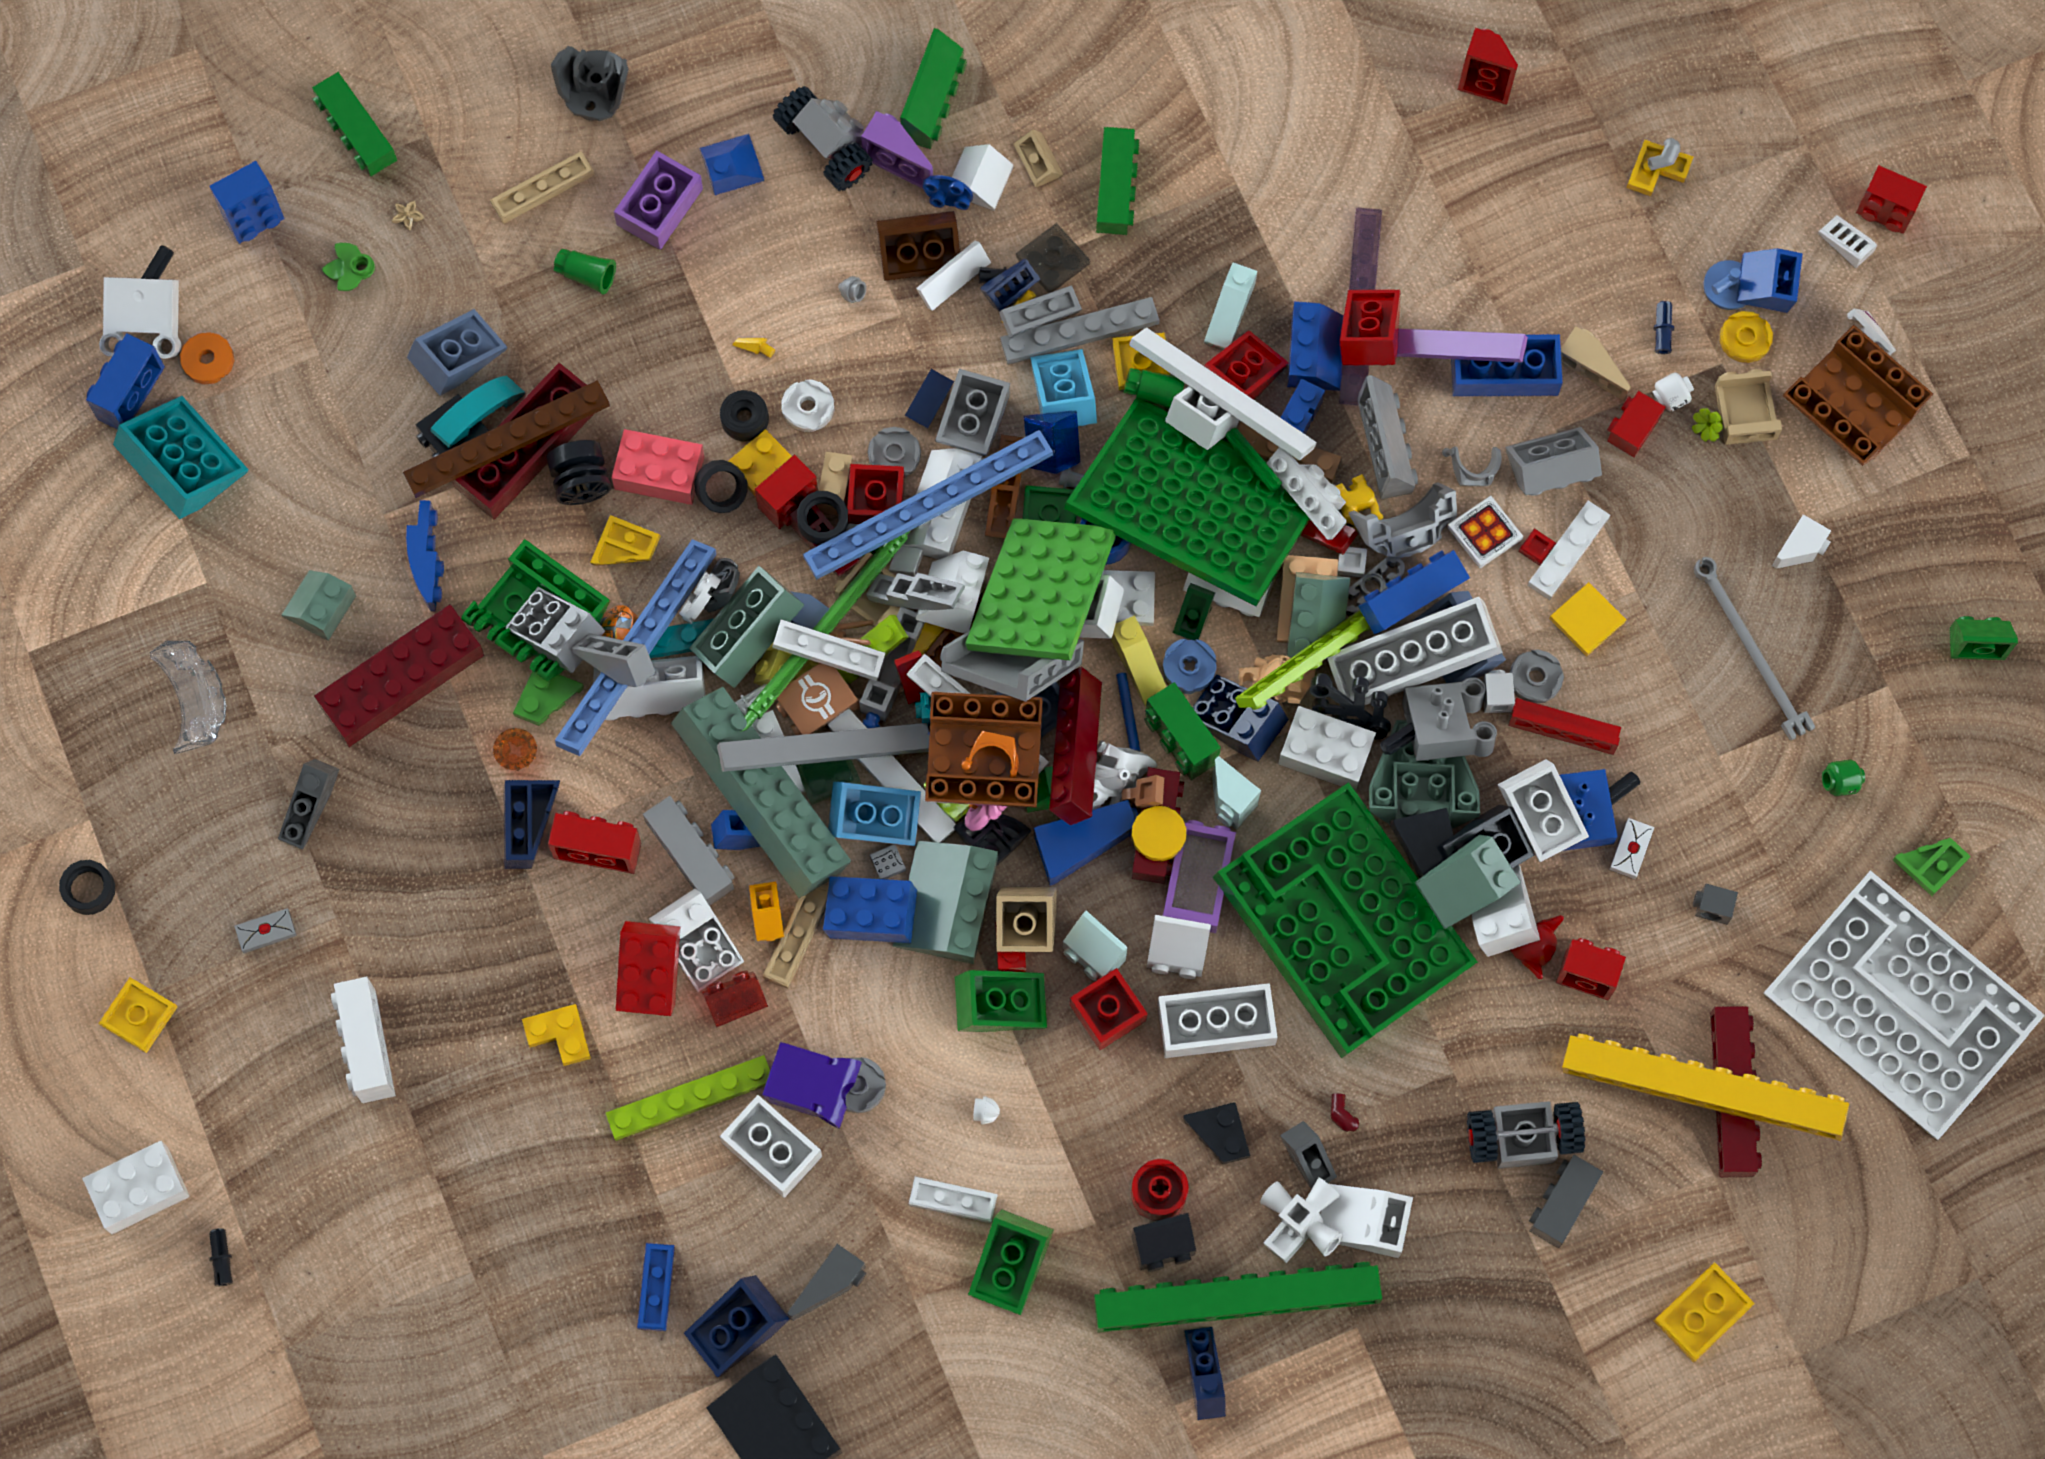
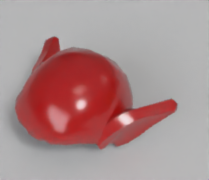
M1562 915L1536 923L1540 940L1510 950L1538 979H1543L1542 966L1549 963L1555 954L1557 938L1554 931L1564 920Z

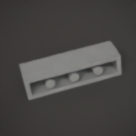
M668 796L643 813L644 820L692 888L701 892L710 906L734 890L732 880L735 877L727 865L721 867L716 860L719 855L710 843L705 845L700 838L703 836V833L695 822L690 824L685 815L688 812L679 800L674 802L671 796Z

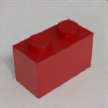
M1638 390L1634 398L1629 396L1621 408L1624 413L1620 419L1615 417L1609 425L1607 431L1611 433L1607 442L1635 458L1661 419L1666 407Z

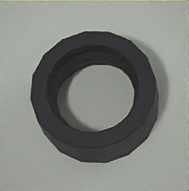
M713 460L705 464L698 471L694 481L695 493L699 501L710 511L716 513H729L737 509L745 501L748 492V482L744 473L732 462L725 460ZM725 471L734 476L736 489L729 499L717 502L708 496L706 484L713 474Z
M816 491L807 495L801 501L797 510V523L801 535L809 542L821 545L846 532L848 527V509L845 502L837 494L829 491ZM818 504L833 506L839 515L837 526L828 532L813 530L807 522L809 510Z
M80 860L71 864L63 872L59 881V892L63 901L74 912L83 915H94L103 911L112 902L115 895V882L111 873L101 863L93 860ZM85 872L96 873L103 881L102 893L89 903L77 901L71 892L73 881Z

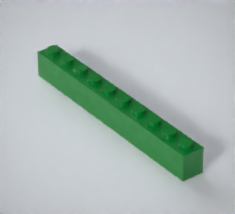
M1359 1262L1353 1264L1354 1268L1343 1269L1342 1265H1330L1325 1267L1326 1271L1314 1272V1268H1301L1297 1270V1274L1286 1275V1271L1281 1270L1269 1272L1268 1277H1258V1274L1251 1273L1241 1275L1239 1280H1230L1228 1276L1213 1278V1282L1201 1283L1200 1279L1184 1281V1285L1173 1286L1172 1282H1163L1156 1284V1288L1145 1289L1144 1285H1135L1128 1287V1291L1116 1292V1288L1099 1290L1100 1294H1094L1097 1332L1380 1304L1382 1292L1378 1265L1371 1266L1370 1262Z

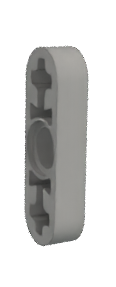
M1387 557L1349 588L1348 598L1354 600L1359 596V592H1361L1362 597L1358 599L1357 607L1354 605L1347 606L1346 615H1353L1360 610L1358 606L1366 602L1364 596L1371 593L1365 588L1367 581H1377L1380 585L1379 592L1387 589L1382 576L1386 574L1388 565L1390 567L1397 566L1398 569L1397 574L1391 572L1387 575L1385 581L1389 582L1398 576L1402 579L1405 571L1404 562L1400 558Z

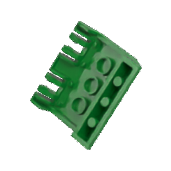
M524 539L508 558L509 569L479 605L475 601L469 605L461 619L469 626H473L478 632L492 626L487 634V639L492 642L495 640L497 646L512 657L517 656L516 659L521 663L532 656L535 657L529 669L537 672V675L544 680L549 681L565 669L561 668L557 661L553 662L543 653L540 654L535 651L534 647L526 644L524 640H519L512 635L511 629H505L508 623L537 587L590 613L599 624L610 603V599Z

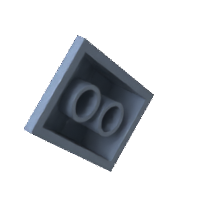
M473 309L416 338L407 358L441 396L463 384L507 349V346L477 311Z

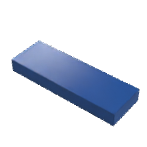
M646 1243L638 1330L667 1331L675 1252L674 1245Z

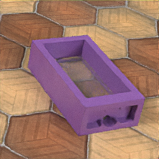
M1189 820L1187 823L1184 822L1187 828L1186 842L1174 857L1163 916L1211 924L1210 932L1216 933L1224 892L1217 885L1213 876L1230 864L1236 832H1232L1230 828L1217 825L1211 828L1204 826L1202 822Z

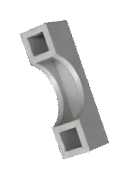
M901 606L897 618L909 638L884 657L877 681L869 679L859 702L861 713L873 712L880 716V720L886 722L901 687L894 660L912 653L926 623L916 620L917 612Z

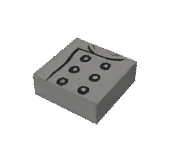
M895 844L870 854L879 879H888L906 871Z

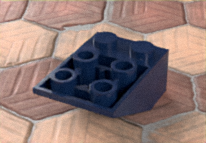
M1216 674L1213 681L1193 705V709L1214 737L1236 752L1259 762L1289 719L1279 702L1270 698L1266 701L1267 704L1256 710L1239 708L1235 698L1248 688Z

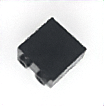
M459 394L415 424L419 433L416 435V438L425 449L429 447L434 453L432 458L489 431L480 421L470 428L469 434L450 448L430 431L431 427L462 399Z

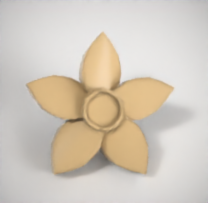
M415 201L409 202L406 207L401 204H395L396 211L399 214L394 216L392 223L404 221L405 227L410 231L413 221L424 219V216L416 210Z

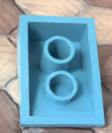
M1083 349L1030 357L1044 431L1097 423L1095 396Z

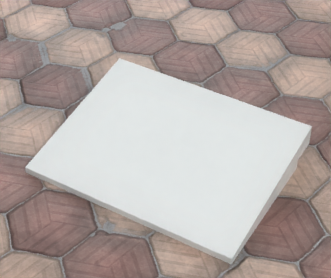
M1871 870L1763 993L1937 1141L2045 1016Z

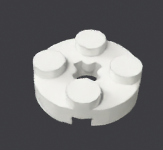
M704 573L697 584L698 586L694 594L690 593L682 605L683 607L679 612L682 619L692 624L693 620L698 617L711 598V591L718 587L721 581L720 578L714 574Z

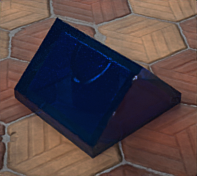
M1077 410L1023 416L1025 437L1040 430L1053 451V456L1030 467L1031 469L1058 474L1081 463Z

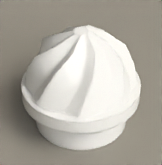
M983 1096V1099L975 1098L973 1121H981L983 1125L995 1121L1000 1114L998 1104L986 1096Z

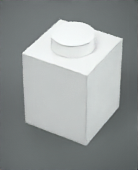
M1493 670L1489 674H1485L1483 679L1485 685L1484 713L1512 712L1515 705L1513 673H1505L1504 670Z

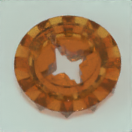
M511 728L505 730L494 742V757L497 763L506 770L519 771L522 768L529 767L530 763L536 759V741L524 729ZM509 742L516 747L523 746L520 748L521 758L516 754L509 755L511 752Z

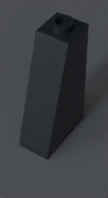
M1447 808L1389 821L1390 827L1419 878H1422L1447 859L1441 847L1442 844L1453 836Z

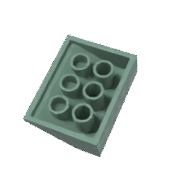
M917 841L908 879L917 889L911 943L894 942L893 947L974 964L997 866L998 851L969 845Z

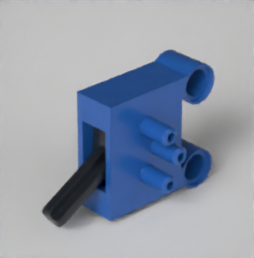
M1605 769L1559 775L1589 835L1588 838L1563 851L1614 845L1618 836L1612 805L1640 785L1639 777L1635 773L1629 772L1612 786L1608 787Z

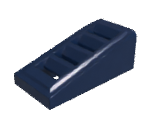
M1023 259L980 287V290L990 304L1000 312L1037 283L1040 278L1028 260ZM1022 270H1024V272L1028 276V279H1023V277L1020 274ZM1014 277L1019 282L1017 286L1011 280ZM1005 284H1007L1010 288V290L1007 292L1003 288ZM997 290L1001 294L999 297H996L994 294Z

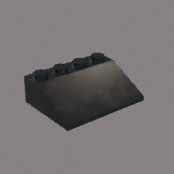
M776 1354L750 1371L706 1407L740 1459H834L842 1454L841 1448Z

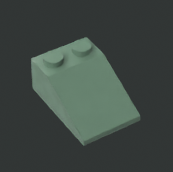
M1484 835L1475 837L1415 882L1433 913L1445 929L1500 899L1521 883L1493 837Z

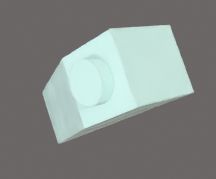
M1232 263L1204 340L1205 344L1224 350L1233 342L1256 283V270Z

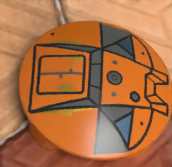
M624 605L611 608L603 615L600 626L605 630L602 636L624 640L637 621L638 616Z

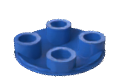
M933 175L923 181V190L930 197L929 203L935 207L941 208L947 205L960 210H967L973 200L971 189L955 178Z

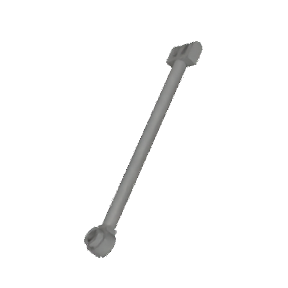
M1703 557L1701 561L1699 559L1694 566V574L1700 580H1704L1711 588L1788 720L1783 722L1781 727L1790 741L1796 739L1793 727L1799 736L1806 733L1802 723H1804L1808 731L1815 729V725L1807 711L1798 715L1717 579V565L1715 561L1709 557ZM1700 567L1707 568L1709 573H1701Z

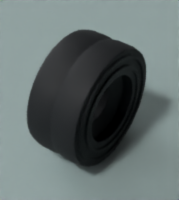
M748 390L733 392L725 398L720 408V419L723 429L735 440L751 441L768 426L769 414L766 403L755 392ZM747 410L752 413V416L747 421H740L737 419L738 413Z

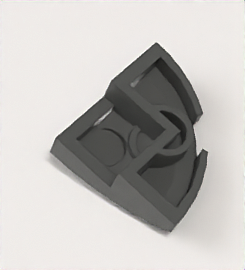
M720 558L710 575L714 574L720 578L721 581L718 587L711 591V598L704 607L708 613L724 607L731 599L740 577L738 565L729 558Z

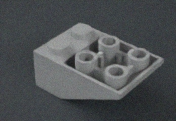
M540 587L536 588L505 628L511 629L512 635L519 640H524L526 644L533 646L535 651L540 654L543 653L553 662L557 661L561 668L571 673L574 672L583 660L575 655L571 648L588 634L602 636L605 632L590 613Z

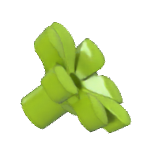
M1703 408L1693 415L1694 421L1698 422V424L1693 425L1692 430L1696 434L1702 432L1701 439L1706 442L1710 439V441L1714 442L1720 437L1719 432L1722 431L1723 425L1722 418L1718 412L1710 413L1708 408Z

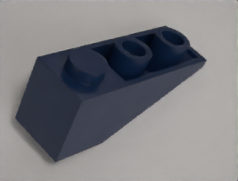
M1213 1327L1184 1330L1197 1420L1226 1417L1225 1392Z

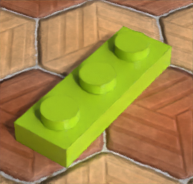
M889 615L860 639L871 642L870 645L862 646L884 652L886 656L909 637L896 615ZM837 669L846 683H852L860 677L859 675Z

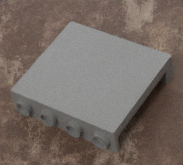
M968 631L944 646L940 655L942 661L941 672L1027 701L1082 664L1084 640L1078 639L1072 659L1068 661L967 650L965 644L970 632Z

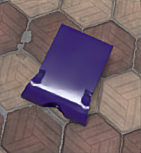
M780 1042L762 1095L768 1103L819 1117L828 1124L840 1129L847 1109L846 1095L855 1085L862 1062L850 1058H830Z

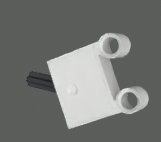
M164 245L159 247L141 278L104 277L103 336L100 339L99 347L106 356L112 357L114 351L109 347L110 339L115 337L118 341L123 340L125 335L122 332L160 333L152 344L160 358H173L181 352L182 345L178 338L179 280L160 279L174 255L170 248ZM165 339L171 341L173 346L169 354L162 350V342Z

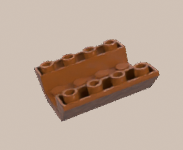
M1853 325L1836 341L1833 349L1804 378L1800 377L1783 394V397L1859 464L1864 466L1873 460L1914 419L1934 394L1858 327Z
M931 692L930 739L925 802L1037 808L1042 697H1032L1027 701L1004 695ZM982 731L1015 738L1016 752L1019 760L1016 777L1010 778L1012 764L1009 755L1003 749L996 746H986L979 749L973 756L972 765L969 770H964L961 767L966 757L969 758L972 747Z

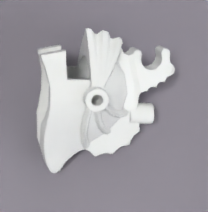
M1101 740L1097 746V752H1102L1100 761L1096 762L1093 810L1101 807V804H1104L1108 797H1112L1109 805L1122 802V790L1135 788L1137 779L1142 778L1148 771V767L1155 768L1157 763L1147 754L1130 748L1115 747Z

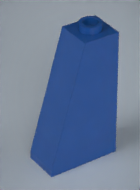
M1129 800L1092 810V817L1071 826L1061 819L1034 827L1033 835L1049 885L1058 883L1131 836L1132 825L1138 816L1136 807L1131 808Z

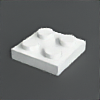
M1103 570L1102 575H1110L1124 588L1116 623L1135 615L1140 626H1154L1155 572Z

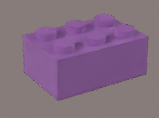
M656 151L615 209L616 225L661 250L703 190L701 175Z

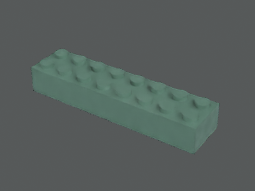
M721 687L681 709L671 722L672 726L798 898L829 882L830 876L838 877L850 864L851 859L782 766L722 772L717 745L720 742L761 739L752 725L747 730L740 732L746 727L747 721L725 688Z

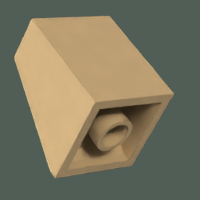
M1056 887L1000 888L996 896L997 952H1053L1057 915Z

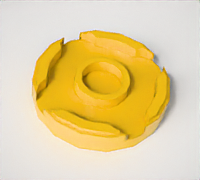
M1741 311L1732 314L1724 322L1720 330L1719 342L1723 351L1730 358L1738 362L1751 363L1760 360L1767 354L1773 343V331L1770 324L1759 317V314Z
M1153 806L1145 809L1136 817L1132 825V841L1135 849L1146 856L1147 859L1165 861L1174 858L1186 842L1187 828L1183 818L1176 811L1165 806Z

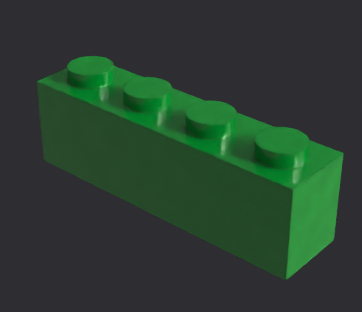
M339 72L312 87L315 95L312 99L319 112L325 111L328 115L326 118L327 123L334 132L336 130L342 135L340 141L347 151L352 149L356 155L353 157L354 161L361 171L366 169L369 175L373 176L397 161L394 149Z
M1104 127L1096 233L1127 235L1128 226H1133L1134 210H1129L1130 202H1135L1136 186H1131V178H1137L1138 163L1133 162V154L1139 155L1140 139H1134L1135 129Z

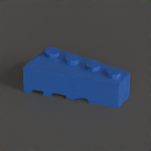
M1443 550L1429 557L1430 562L1423 566L1422 563H1419L1407 571L1409 575L1401 579L1398 576L1387 582V589L1379 592L1376 589L1364 596L1366 602L1358 607L1374 634L1387 629L1470 579L1454 550L1446 554Z

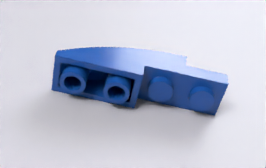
M420 500L418 525H407V554L415 583L430 611H436L437 602L440 603L442 599V588L438 586L439 577L444 575V561H440L438 553L435 552L436 539L435 535H432L433 526H437L438 512L434 510L431 501Z

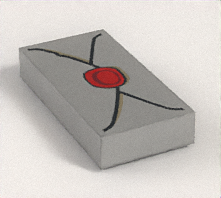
M288 908L234 926L243 953L297 936Z

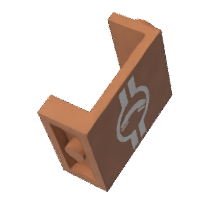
M822 663L817 664L787 685L777 698L779 702L775 704L784 718L789 715L794 722L790 727L795 735L813 734L847 709L851 708L855 712L860 708L859 700L837 669Z

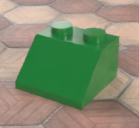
M1962 616L1955 619L1950 626L1951 658L2005 660L2018 644V637L2011 622L2001 621L1999 617L1974 620V617Z

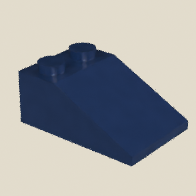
M754 1275L739 1279L684 1332V1335L718 1378L770 1339L790 1318L759 1278Z

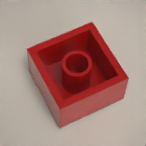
M1878 165L1856 214L1861 215L1867 221H1875L1882 224L1892 232L1904 234L1927 186Z
M794 454L755 488L758 509L779 530L784 525L789 526V514L799 508L801 501L807 495L818 491L816 475Z
M850 464L847 506L848 524H861L903 502L904 466Z
M1572 939L1564 954L1555 983L1609 1001L1617 988L1626 957L1620 955V951L1614 948L1605 947L1602 949L1593 946L1594 943L1587 939Z
M1117 968L1070 997V1007L1100 1051L1147 1021L1148 1013Z

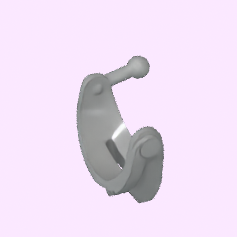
M1458 447L1442 450L1444 457H1452L1454 473L1460 486H1490L1501 466V451L1497 447L1492 448L1491 461L1488 467L1479 474L1469 472L1461 464Z

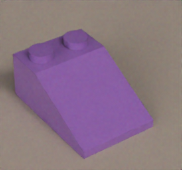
M876 111L861 136L862 148L873 159L872 163L923 189V181L927 177L933 176V166L894 116Z

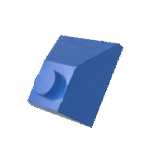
M749 134L699 148L714 195L764 181Z

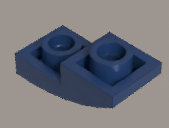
M931 368L905 416L929 428L955 381Z

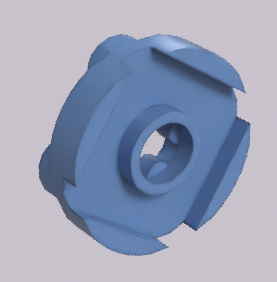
M1180 639L1174 642L1166 650L1162 665L1167 682L1169 684L1175 682L1184 694H1192L1209 686L1214 679L1217 668L1216 656L1212 648L1205 642L1197 639L1195 641ZM1185 660L1188 662L1195 661V670L1186 671L1183 662Z

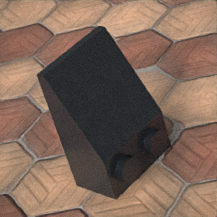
M1497 805L1483 813L1441 845L1446 857L1449 858L1478 835L1493 837L1511 868L1535 856L1513 807Z

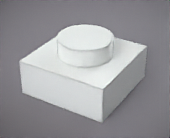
M1349 547L1344 555L1339 553L1337 575L1363 577L1367 549Z

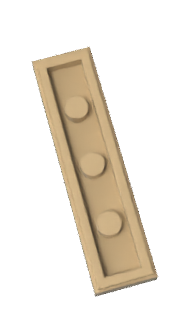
M582 151L490 199V202L504 224L595 175L594 170Z
M824 884L799 898L784 929V937L780 938L763 973L764 979L787 989L789 988L826 910L829 886Z

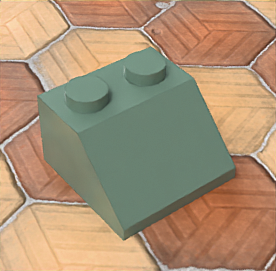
M309 570L281 616L329 641L354 601L356 594L350 584L329 573Z

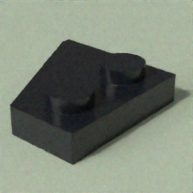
M1235 1102L1183 1115L1185 1124L1193 1129L1199 1136V1139L1206 1147L1211 1149L1214 1156L1222 1164L1250 1158V1152Z

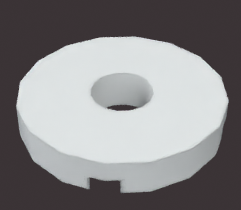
M805 380V382L792 384L785 391L781 401L782 414L786 422L794 429L803 432L817 431L825 427L834 413V399L829 388L815 380ZM806 400L815 403V407L810 411H805L800 407Z

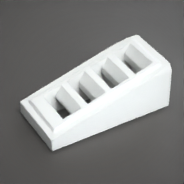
M1838 215L1818 232L1822 238L1855 268L1864 262L1877 247L1873 240ZM1837 225L1840 229L1834 235L1831 234L1830 231ZM1845 232L1847 236L1842 241L1838 239ZM1852 239L1854 243L1848 246L1847 243ZM1858 246L1862 248L1859 252L1855 251Z

